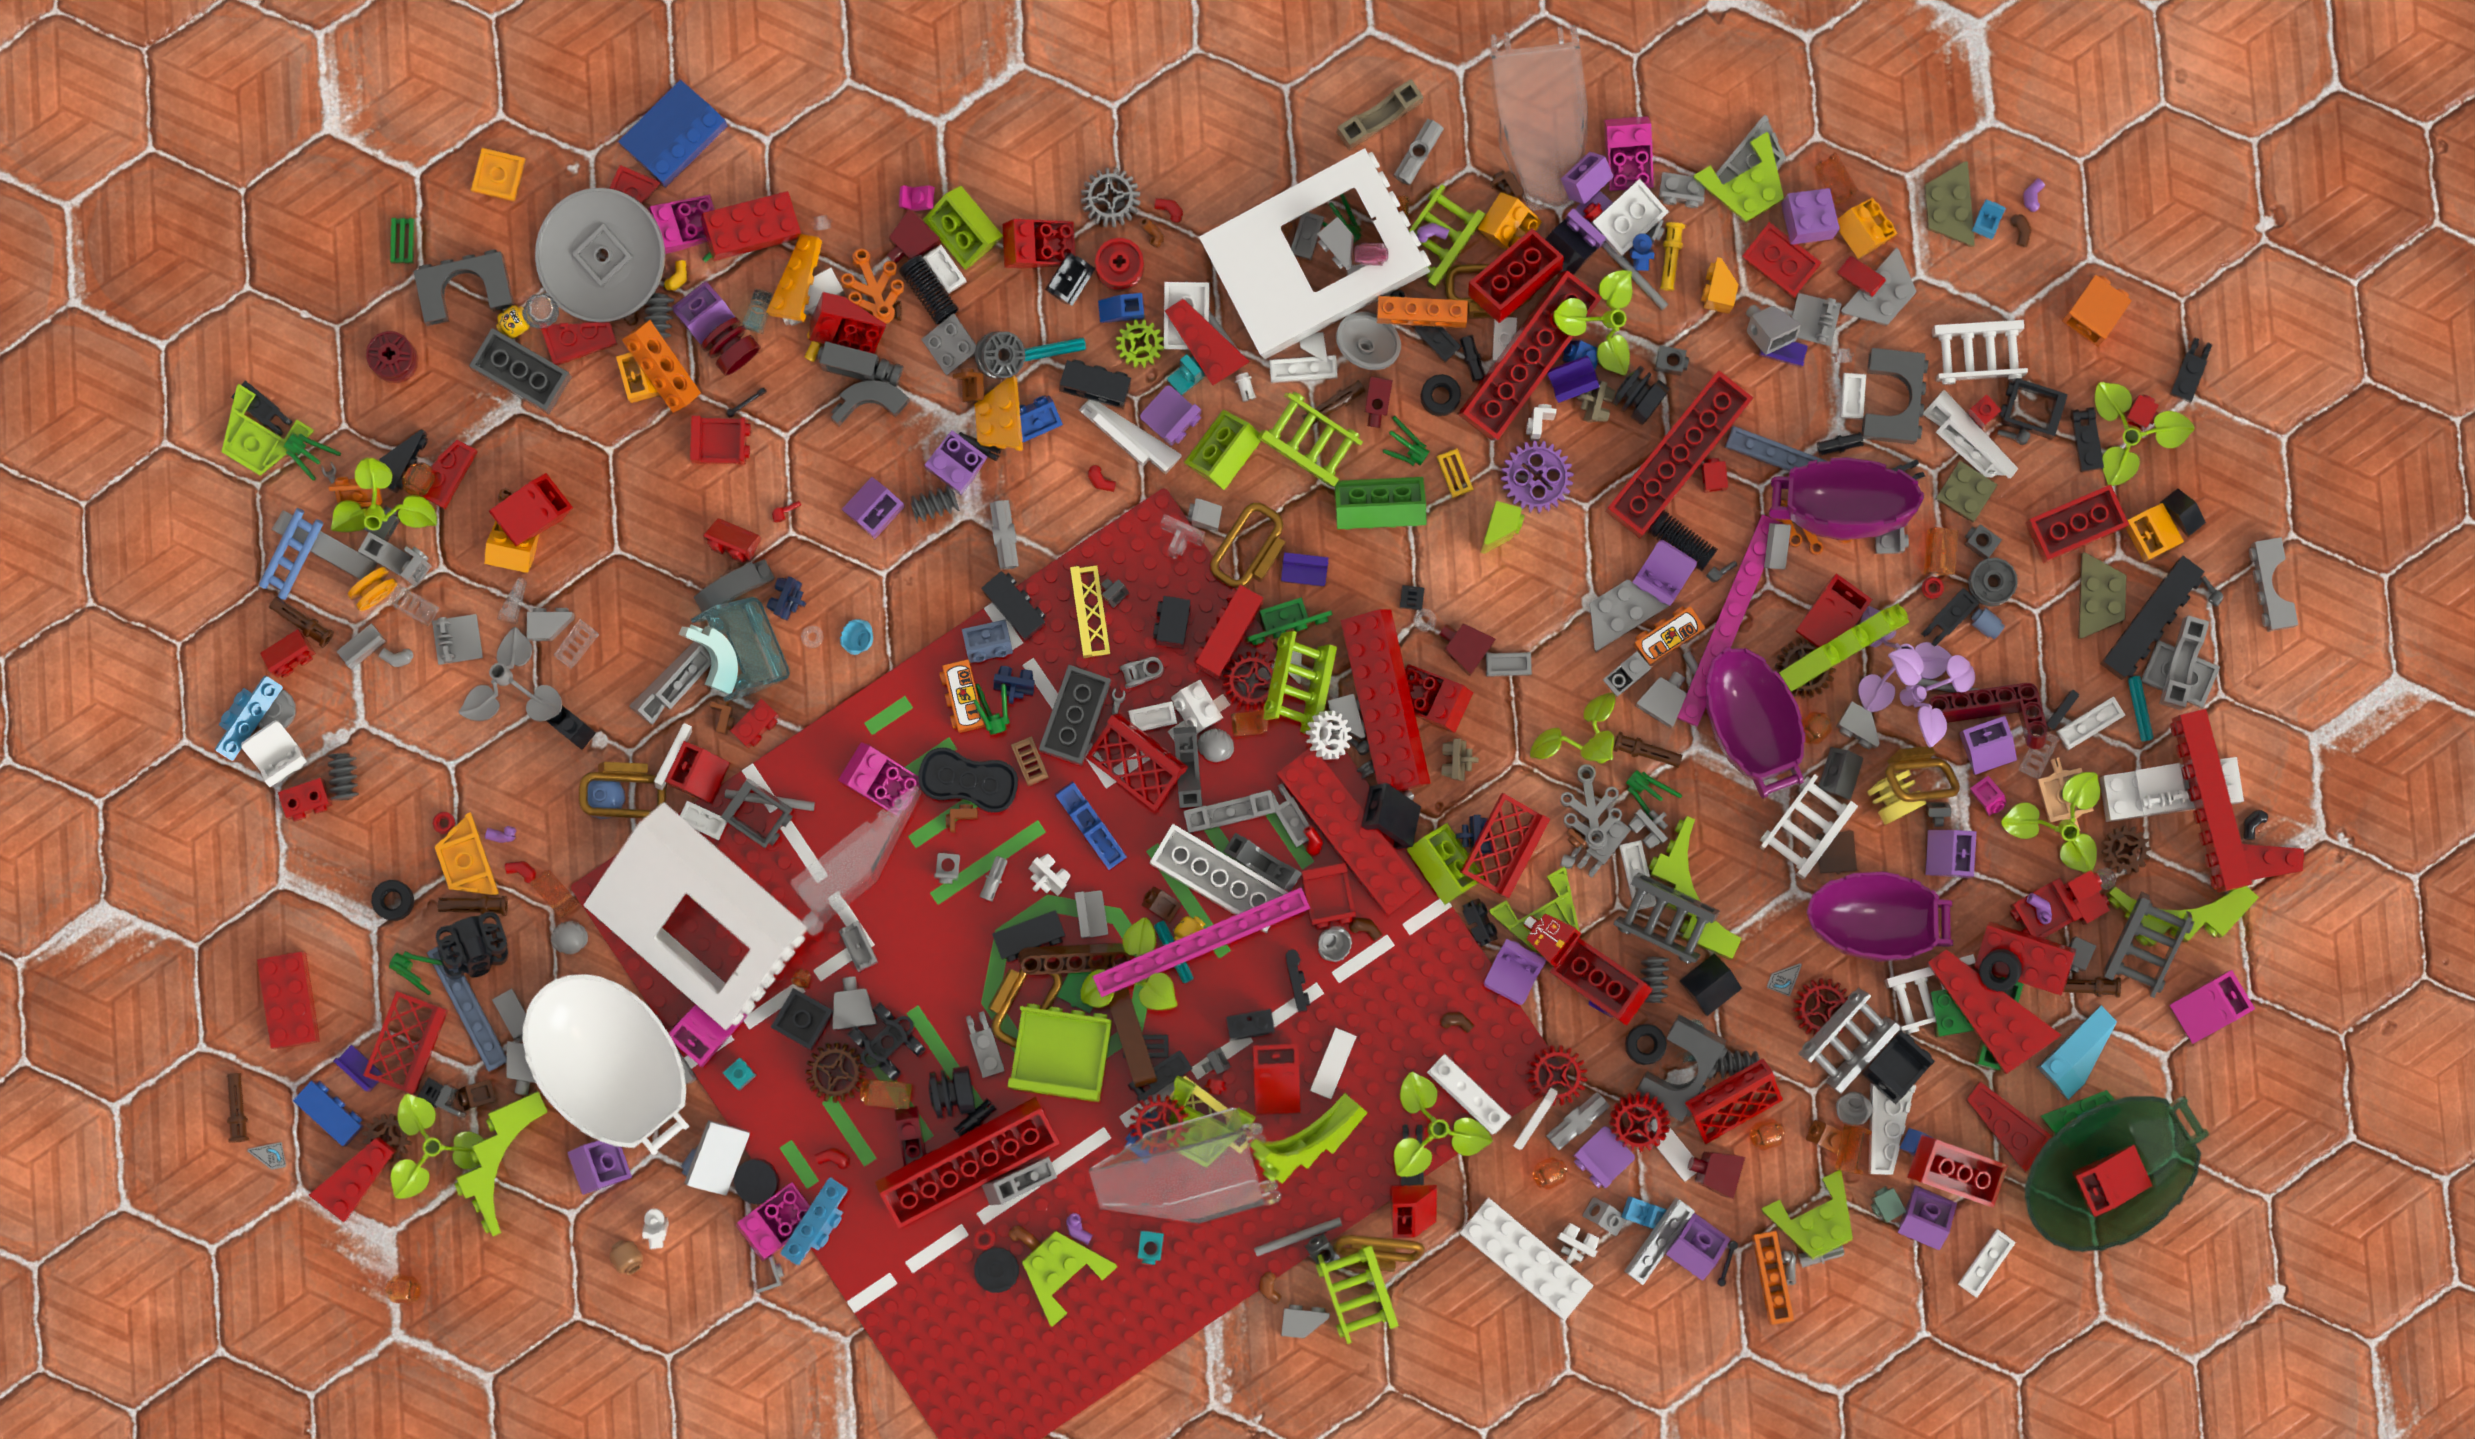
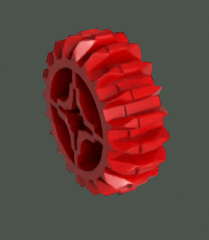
M1247 651L1246 659L1239 653L1238 659L1240 661L1237 662L1232 658L1230 662L1234 667L1232 668L1228 665L1225 667L1230 674L1225 673L1222 675V678L1228 679L1229 682H1223L1222 687L1230 688L1224 694L1225 696L1233 694L1229 702L1233 703L1237 699L1236 707L1238 709L1244 703L1246 704L1245 711H1249V705H1253V709L1256 712L1258 711L1257 704H1261V707L1264 709V701L1268 698L1269 690L1262 697L1252 699L1254 691L1257 688H1270L1271 681H1267L1258 675V666L1264 667L1272 679L1273 669L1271 666L1274 665L1275 661L1272 659L1269 663L1265 662L1268 658L1267 654H1264L1263 658L1259 659V651L1255 652V658H1251V652ZM1252 664L1248 674L1235 675L1240 667ZM1253 671H1255V680L1259 682L1254 683L1251 692H1249L1250 686H1248L1249 682L1246 683V679H1250ZM1233 681L1239 682V684H1243L1246 687V698L1236 691Z
M1819 978L1818 985H1816L1814 980H1810L1811 988L1804 984L1802 988L1805 993L1802 991L1796 992L1801 997V1000L1793 999V1003L1799 1004V1007L1792 1008V1012H1799L1800 1015L1795 1016L1794 1021L1802 1019L1803 1022L1798 1027L1801 1029L1806 1025L1808 1027L1805 1030L1806 1035L1814 1030V1037L1822 1028L1814 1025L1808 1019L1809 1017L1819 1016L1826 1024L1831 1018L1832 1009L1837 1006L1841 1007L1848 1000V997H1843L1847 989L1844 988L1839 992L1838 988L1841 984L1837 982L1832 987V979H1828L1826 985H1824L1823 978ZM1819 990L1831 992L1836 996L1837 1000H1825ZM1813 993L1814 1007L1805 1011L1806 1000ZM1820 1002L1823 1005L1833 1004V1006L1825 1010V1015L1822 1012H1812L1820 1007Z
M1554 1045L1550 1046L1551 1053L1542 1048L1541 1051L1544 1056L1541 1057L1536 1053L1534 1057L1538 1062H1529L1531 1066L1535 1067L1534 1070L1527 1069L1526 1071L1528 1074H1533V1078H1528L1527 1082L1534 1081L1535 1083L1534 1086L1529 1088L1530 1091L1537 1088L1539 1092L1535 1094V1097L1539 1098L1541 1094L1545 1097L1548 1092L1547 1090L1552 1085L1560 1084L1567 1092L1557 1094L1551 1106H1555L1556 1099H1559L1560 1106L1564 1105L1563 1098L1572 1103L1573 1100L1570 1095L1573 1094L1578 1098L1580 1094L1576 1089H1585L1583 1085L1579 1084L1580 1081L1587 1082L1586 1077H1581V1073H1586L1587 1069L1580 1070L1579 1068L1580 1065L1585 1063L1584 1060L1577 1063L1575 1059L1578 1058L1579 1054L1575 1053L1571 1057V1048H1568L1566 1053H1563V1045H1559L1558 1052H1555ZM1562 1057L1567 1061L1560 1067H1554L1546 1059ZM1541 1065L1548 1073V1079L1543 1085L1540 1084L1538 1077ZM1571 1065L1575 1070L1573 1086L1566 1078V1071ZM1565 1067L1560 1075L1563 1081L1558 1082L1557 1079L1556 1082L1552 1081L1549 1084L1553 1077L1551 1070L1555 1069L1557 1072Z
M1640 1091L1636 1093L1635 1097L1631 1092L1628 1093L1627 1099L1622 1096L1619 1099L1620 1103H1615L1613 1106L1615 1110L1610 1113L1612 1119H1610L1609 1125L1614 1126L1611 1129V1134H1618L1615 1138L1616 1141L1624 1140L1623 1147L1630 1144L1631 1151H1634L1636 1146L1639 1148L1640 1153L1643 1152L1644 1146L1649 1151L1652 1150L1653 1145L1656 1147L1660 1146V1140L1664 1141L1667 1137L1665 1133H1669L1670 1127L1667 1125L1670 1124L1671 1119L1666 1117L1669 1111L1662 1110L1665 1105L1664 1102L1656 1103L1657 1096L1649 1099V1092L1644 1097H1641ZM1637 1107H1642V1108H1645V1109H1647V1110L1642 1111V1110H1639ZM1625 1111L1630 1120L1627 1127L1624 1126L1622 1115ZM1653 1116H1655L1658 1124L1655 1132L1651 1129L1652 1125L1649 1122ZM1645 1119L1644 1123L1639 1122L1635 1124L1636 1120L1641 1121ZM1633 1133H1640V1134H1642L1643 1136H1637V1135H1634Z
M1157 1094L1156 1102H1153L1152 1096H1148L1150 1104L1146 1105L1141 1100L1140 1104L1144 1108L1142 1110L1138 1107L1134 1108V1111L1139 1114L1138 1117L1135 1115L1130 1116V1119L1136 1120V1124H1130L1129 1128H1136L1137 1132L1131 1133V1137L1138 1135L1140 1138L1136 1140V1145H1139L1141 1142L1145 1143L1141 1149L1142 1151H1145L1149 1146L1151 1147L1150 1155H1154L1155 1149H1159V1156H1163L1164 1148H1166L1168 1154H1172L1170 1146L1173 1145L1176 1150H1179L1180 1147L1176 1142L1178 1140L1181 1143L1186 1142L1181 1135H1189L1190 1132L1183 1130L1184 1126H1190L1191 1123L1183 1122V1118L1189 1117V1114L1181 1115L1180 1111L1185 1106L1181 1105L1177 1109L1175 1107L1178 1103L1177 1099H1174L1172 1104L1168 1103L1170 1100L1169 1095H1166L1165 1101H1161V1095ZM1162 1106L1157 1118L1143 1117L1150 1108ZM1168 1108L1176 1114L1179 1127L1168 1123L1166 1119ZM1163 1113L1164 1123H1166V1126L1171 1127V1129L1162 1128L1156 1137V1127L1148 1121L1158 1122ZM1141 1123L1153 1129L1152 1142L1144 1136ZM1163 1132L1177 1133L1170 1142L1158 1144Z

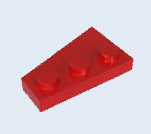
M619 165L609 189L626 193L643 204L661 185V182Z
M610 322L540 324L552 362L557 366L618 345Z
M456 440L438 457V460L431 467L426 468L421 473V476L414 483L411 482L406 489L446 509L478 451Z

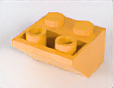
M1500 192L1477 229L1488 240L1506 251L1532 228L1536 231L1542 221L1518 198Z
M1873 197L1849 209L1837 219L1840 228L1839 232L1858 259L1869 254L1898 234L1892 222L1887 219L1880 205L1875 202Z
M1717 257L1715 262L1710 263V267H1708L1706 280L1710 281L1703 289L1701 301L1705 302L1703 307L1705 309L1730 314L1734 307L1739 284L1722 258Z
M631 353L616 356L630 403L660 395Z
M2163 503L2127 520L2129 526L2125 529L2144 563L2184 542Z
M495 521L486 542L484 564L528 573L534 560L539 534L515 546Z

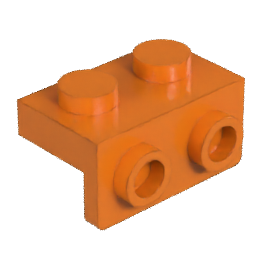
M346 476L339 477L328 486L329 491H335L337 504L341 501L351 500L359 503L361 507L371 506L373 488L362 489L355 479H348ZM377 488L376 505L382 504L380 489Z

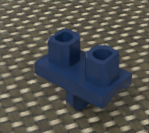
M789 576L787 579L778 578L775 589L782 592L780 598L771 597L766 607L773 611V614L788 621L791 612L796 613L798 606L805 607L806 602L801 600L804 593L800 591L802 583Z
M1000 666L998 674L994 675L993 690H999L1002 693L1001 685L1005 684L1006 694L1011 704H1013L1014 698L1023 699L1024 695L1033 696L1035 680H1033L1032 670H1021L1020 678L1011 676L1012 668Z
M1481 815L1469 817V825H1462V833L1456 834V839H1462V847H1469L1470 839L1471 852L1488 818H1481ZM1490 841L1483 842L1480 847L1482 854L1492 852Z

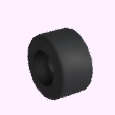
M1444 374L1434 375L1423 385L1420 395L1421 403L1430 414L1439 417L1447 416L1454 412L1459 405L1461 398L1460 386L1451 376ZM1438 387L1446 388L1450 395L1449 400L1443 404L1436 403L1432 398L1433 391Z
M387 880L381 882L372 893L371 903L373 910L378 916L389 921H398L404 919L412 911L414 896L412 890L406 884L398 880ZM390 892H397L401 896V904L396 909H389L385 905V896Z
M1996 949L1989 952L1979 967V975L1982 982L1994 991L2011 989L2019 981L2022 973V965L2019 958L2013 952L2006 949ZM2004 962L2008 965L2009 974L2006 978L1999 979L1993 975L1992 966L1995 963Z
M1650 1024L1639 1025L1632 1029L1625 1041L1626 1052L1630 1059L1642 1065L1653 1064L1660 1060L1665 1054L1667 1047L1666 1037L1662 1030ZM1650 1036L1653 1039L1655 1046L1650 1053L1639 1051L1637 1042L1640 1037Z

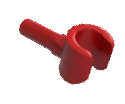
M800 501L784 508L774 509L772 513L773 521L777 523L786 520L784 513L801 506Z

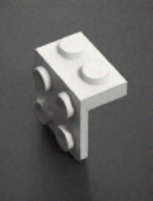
M277 720L271 722L241 744L242 749L260 770L264 781L269 787L280 783L287 775L299 770L307 762L301 748Z

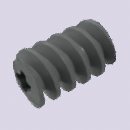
M654 293L646 303L649 308L645 309V313L649 316L644 318V322L651 320L663 339L671 337V334L665 332V329L672 328V325L667 324L666 321L673 319L667 312L674 309L667 304L674 302V299L665 294Z
M948 485L945 486V493L940 488H937L936 495L931 490L928 491V498L923 493H920L919 500L914 495L911 496V506L917 524L918 517L925 522L927 514L932 519H935L936 511L941 517L944 514V509L951 514L952 506L957 511H960L954 490H951Z
M346 753L327 755L328 758L334 759L328 763V766L335 768L328 772L330 776L335 777L329 781V784L336 786L329 790L331 794L336 795L330 798V800H350L358 796L359 793L352 791L358 784L351 782L352 779L358 777V775L351 773L352 770L357 769V766L350 764V762L357 758Z
M1647 957V959L1641 961V964L1647 967L1640 970L1641 974L1646 975L1641 980L1653 989L1644 1002L1665 1003L1661 999L1668 997V994L1661 991L1668 988V985L1662 983V981L1669 979V976L1662 974V972L1669 970V967L1663 965V963L1669 961L1670 958Z
M1727 1050L1722 1061L1719 1059L1716 1061L1714 1066L1717 1069L1713 1078L1716 1077L1717 1072H1720L1722 1079H1724L1726 1072H1729L1731 1077L1759 1061L1760 1058L1757 1051H1753L1751 1057L1748 1051H1744L1741 1057L1740 1052L1736 1050L1732 1057L1730 1050Z

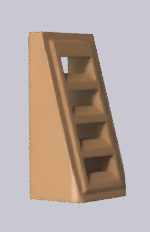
M1032 736L1011 745L1028 787L1049 778ZM1031 745V749L1019 753V748ZM1034 753V757L1022 761L1021 757ZM1034 761L1038 762V765H1035L1028 769L1025 768V765L1029 763H1032ZM1038 769L1041 770V773L1036 774L1031 777L1028 776V773L1033 772Z

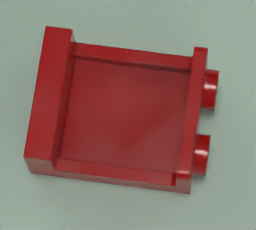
M691 416L690 461L692 463L746 464V458H750V445H746L747 436L751 435V423H747L746 417L726 419Z
M1346 863L1301 872L1306 899L1310 906L1308 910L1311 925H1317V929L1330 927V922L1339 921V925L1353 922L1352 918L1356 917Z
M2060 878L2033 892L2050 903L2052 912L2050 923H2040L2037 918L2036 908L2027 903L2028 895L2010 905L2012 908L2010 914L2016 923L2020 922L2023 927L2021 931L2040 938H2045L2082 917Z

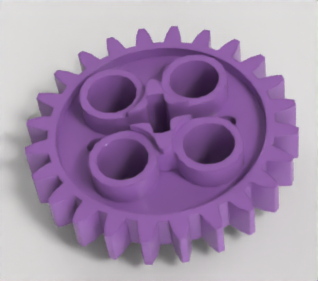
M1534 441L1532 447L1525 442L1524 450L1517 446V455L1512 452L1509 453L1512 461H1504L1508 468H1502L1501 472L1507 474V476L1502 477L1501 481L1507 482L1502 489L1510 490L1507 498H1515L1513 505L1520 502L1522 510L1525 506H1529V513L1532 512L1533 508H1537V512L1540 514L1542 507H1545L1546 511L1549 512L1551 504L1557 508V500L1565 501L1562 493H1570L1566 486H1572L1573 482L1567 479L1573 477L1574 474L1567 472L1572 465L1564 463L1568 458L1567 456H1559L1562 451L1561 449L1554 452V444L1546 448V443L1543 441L1541 447H1539L1537 442ZM1534 456L1539 457L1542 460V465L1538 467L1533 466L1530 463V458ZM1522 464L1527 465L1535 475L1540 473L1542 475L1540 479L1551 486L1553 490H1548L1540 480L1533 481L1534 475L1523 468ZM1555 471L1559 479L1557 481H1550L1547 478V473ZM1524 473L1527 476V482H1517L1515 475ZM1534 488H1541L1544 491V496L1536 498L1532 493Z

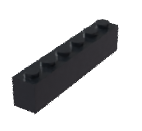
M2185 556L2180 557L2100 664L2121 680L2126 678V676L2130 678L2138 668L2135 666L2138 660H2144L2151 651L2148 648L2153 641L2157 642L2164 634V631L2161 630L2166 623L2170 625L2178 614L2175 611L2179 605L2184 607L2190 599L2188 593L2191 589L2194 588L2196 590L2204 579L2201 576L2205 571Z

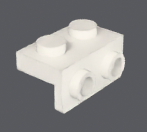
M1539 404L1538 407H1534L1526 425V434H1530V441H1539L1542 433V420H1554L1557 409H1552V405Z
M1201 680L1181 689L1171 697L1174 707L1181 714L1186 727L1196 726L1197 734L1223 719Z

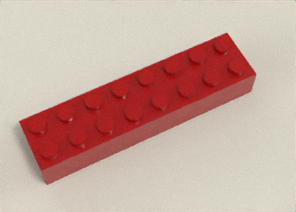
M1563 271L1559 274L1457 413L1491 441H1496L1501 437L1574 337L1563 333L1557 327L1553 317L1554 311L1566 299L1577 298L1586 305V317H1588L1602 299L1600 295L1569 271Z
M1718 370L1605 512L1641 539L1751 403L1753 397Z
M1378 609L1340 620L1377 784L1388 783L1399 792L1431 784L1391 609Z
M2205 708L2181 714L2172 719L2170 729L2172 735L2177 738V755L2183 760L2182 774L2189 783L2190 788L2187 789L2189 800L2194 802V820L2196 824L2199 823L2201 829L2199 839L2202 846L2205 845L2206 847L2205 861L2207 867H2211L2213 876L2210 877L2212 887L2217 889V893H2222L2252 885L2207 710Z
M1309 748L1280 770L1276 776L1388 917L1423 890L1424 887L1378 829L1366 830L1361 827L1364 811L1321 757H1316L1317 751H1310Z
M1034 1097L875 1181L882 1200L900 1229L1057 1146L1060 1142L1037 1098Z

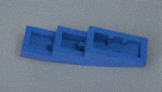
M1073 781L1055 793L1057 799L1108 870L1127 858Z

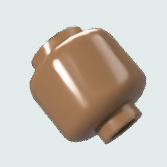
M621 1240L612 1246L613 1250L609 1258L619 1273L631 1275L642 1267L643 1255L634 1242H624Z

